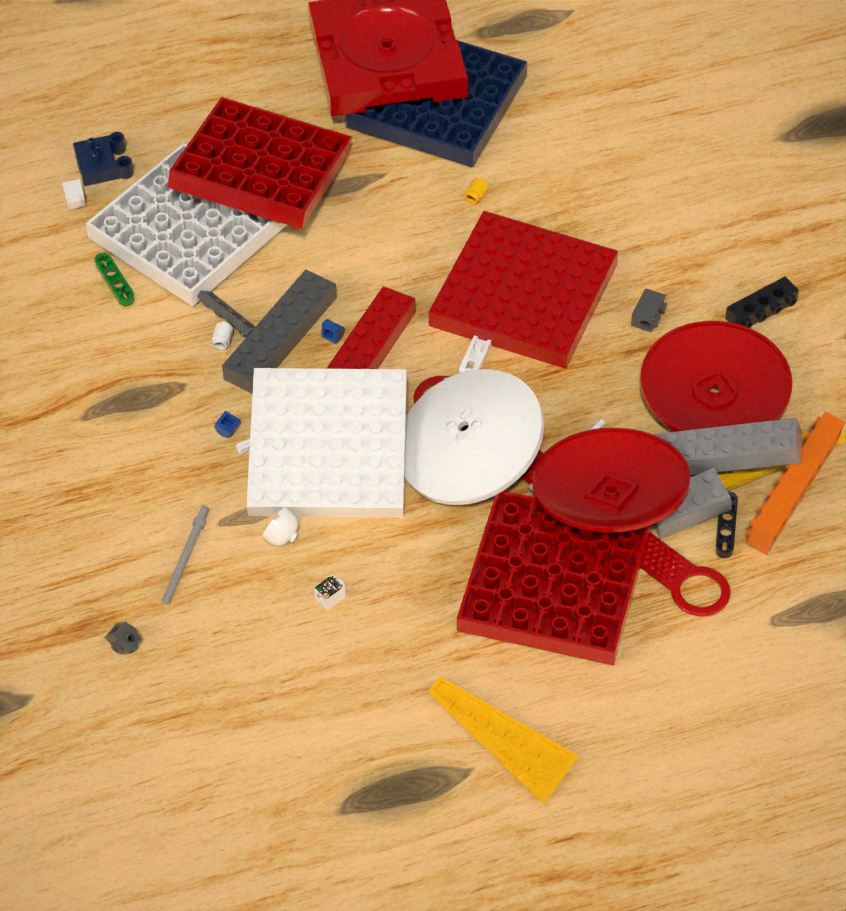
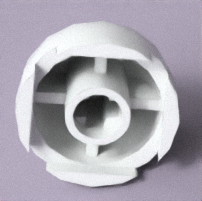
M283 507L278 512L279 516L270 522L262 535V538L273 546H284L288 542L293 543L299 535L296 532L299 527L296 515L288 508Z

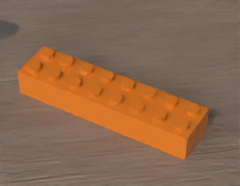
M826 411L822 417L818 416L812 430H809L804 438V443L801 447V463L788 464L786 466L785 473L782 472L777 481L778 484L771 489L768 495L769 498L766 502L762 503L759 514L752 519L749 525L750 528L746 533L749 536L746 544L765 555L769 553L837 444L846 422Z

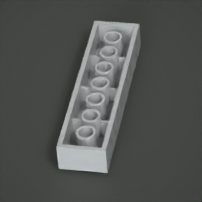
M797 418L653 434L666 440L679 450L687 461L690 475L700 474L711 468H715L716 472L801 463L802 430Z

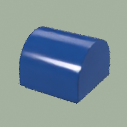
M326 319L322 323L321 337L337 344L343 337L345 328Z
M225 411L216 421L214 427L218 434L229 438L240 425L241 420Z

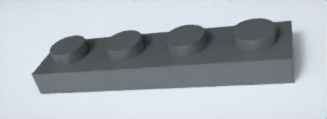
M199 292L197 297L203 301L202 304L212 308L217 316L225 318L232 327L240 330L239 333L244 337H247L256 327L213 292Z

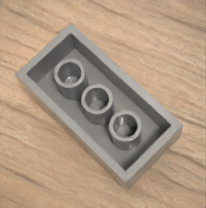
M715 468L690 477L689 492L683 503L668 517L653 524L660 539L732 510L731 497Z

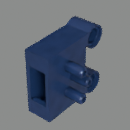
M113 132L107 136L89 138L88 140L73 143L84 187L117 179H129L133 176V166L130 157L121 156L116 161H114L113 154L121 155L126 151L123 133Z

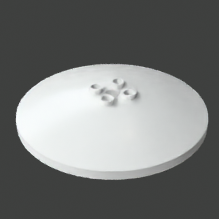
M491 369L463 372L449 377L429 389L413 405L406 416L405 478L408 483L423 497L447 505L476 503L493 497L507 489L526 472L534 461L542 443L544 416L534 392L516 376ZM469 425L465 431H461L463 426Z

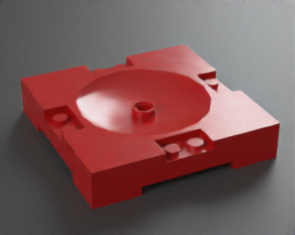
M319 0L308 2L309 22L317 49L331 117L365 112V107L432 97L434 102L468 97V77L459 44L456 42L446 0Z

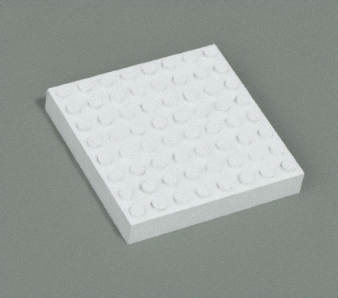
M183 143L86 223V229L90 240L193 307L201 300L197 297L200 291H212L287 225L168 188L169 170L187 146V144Z
M254 368L247 488L248 516L277 517L279 516L278 512L283 507H286L296 517L404 518L406 369Z

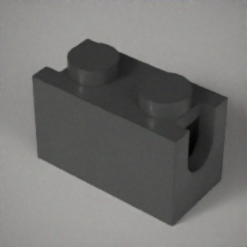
M645 288L632 313L631 326L652 333L654 327L660 323L661 313L664 314L666 311L667 303L664 302L666 295Z

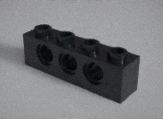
M784 276L729 305L726 309L725 319L728 322L751 328L756 323L763 322L771 315L778 314L786 307L793 306L797 302L799 289Z

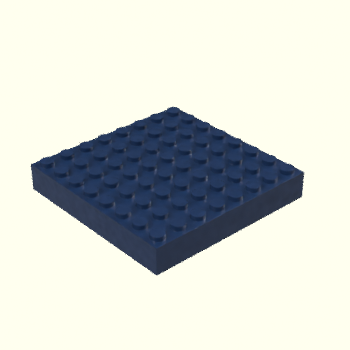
M456 40L459 44L468 77L467 98L434 102L432 97L365 107V112L346 115V127L473 167L526 79L527 61Z

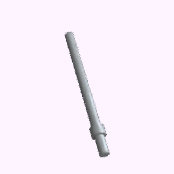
M205 505L201 507L198 516L194 518L192 531L162 599L164 604L170 603L197 536L206 523L205 518L209 508Z

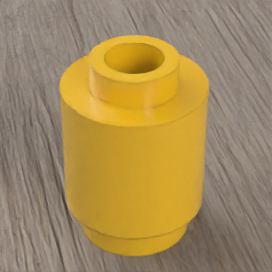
M473 179L465 191L467 202L476 204L481 201L489 188L484 179Z

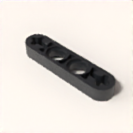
M728 491L731 497L732 510L718 516L715 551L717 556L723 559L731 557L734 550L738 496L731 491ZM730 514L733 518L726 520L722 516ZM729 530L731 534L725 536L721 533V531ZM723 542H727V550H723Z

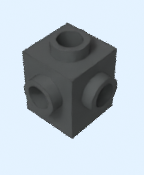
M127 622L116 623L104 637L111 644V648L118 654L134 652L138 647L137 644L142 639L137 634L138 631Z

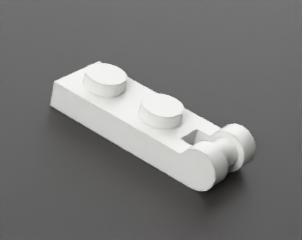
M474 335L459 367L458 374L481 369L492 345L491 340H480L478 336Z

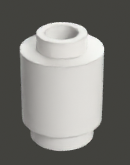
M220 322L215 326L212 345L218 350H225L230 345L234 329L228 322Z

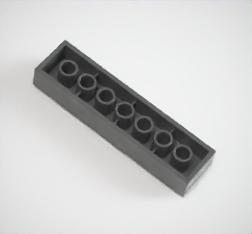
M305 269L222 365L223 379L253 394L254 368L279 367L337 298L336 283Z

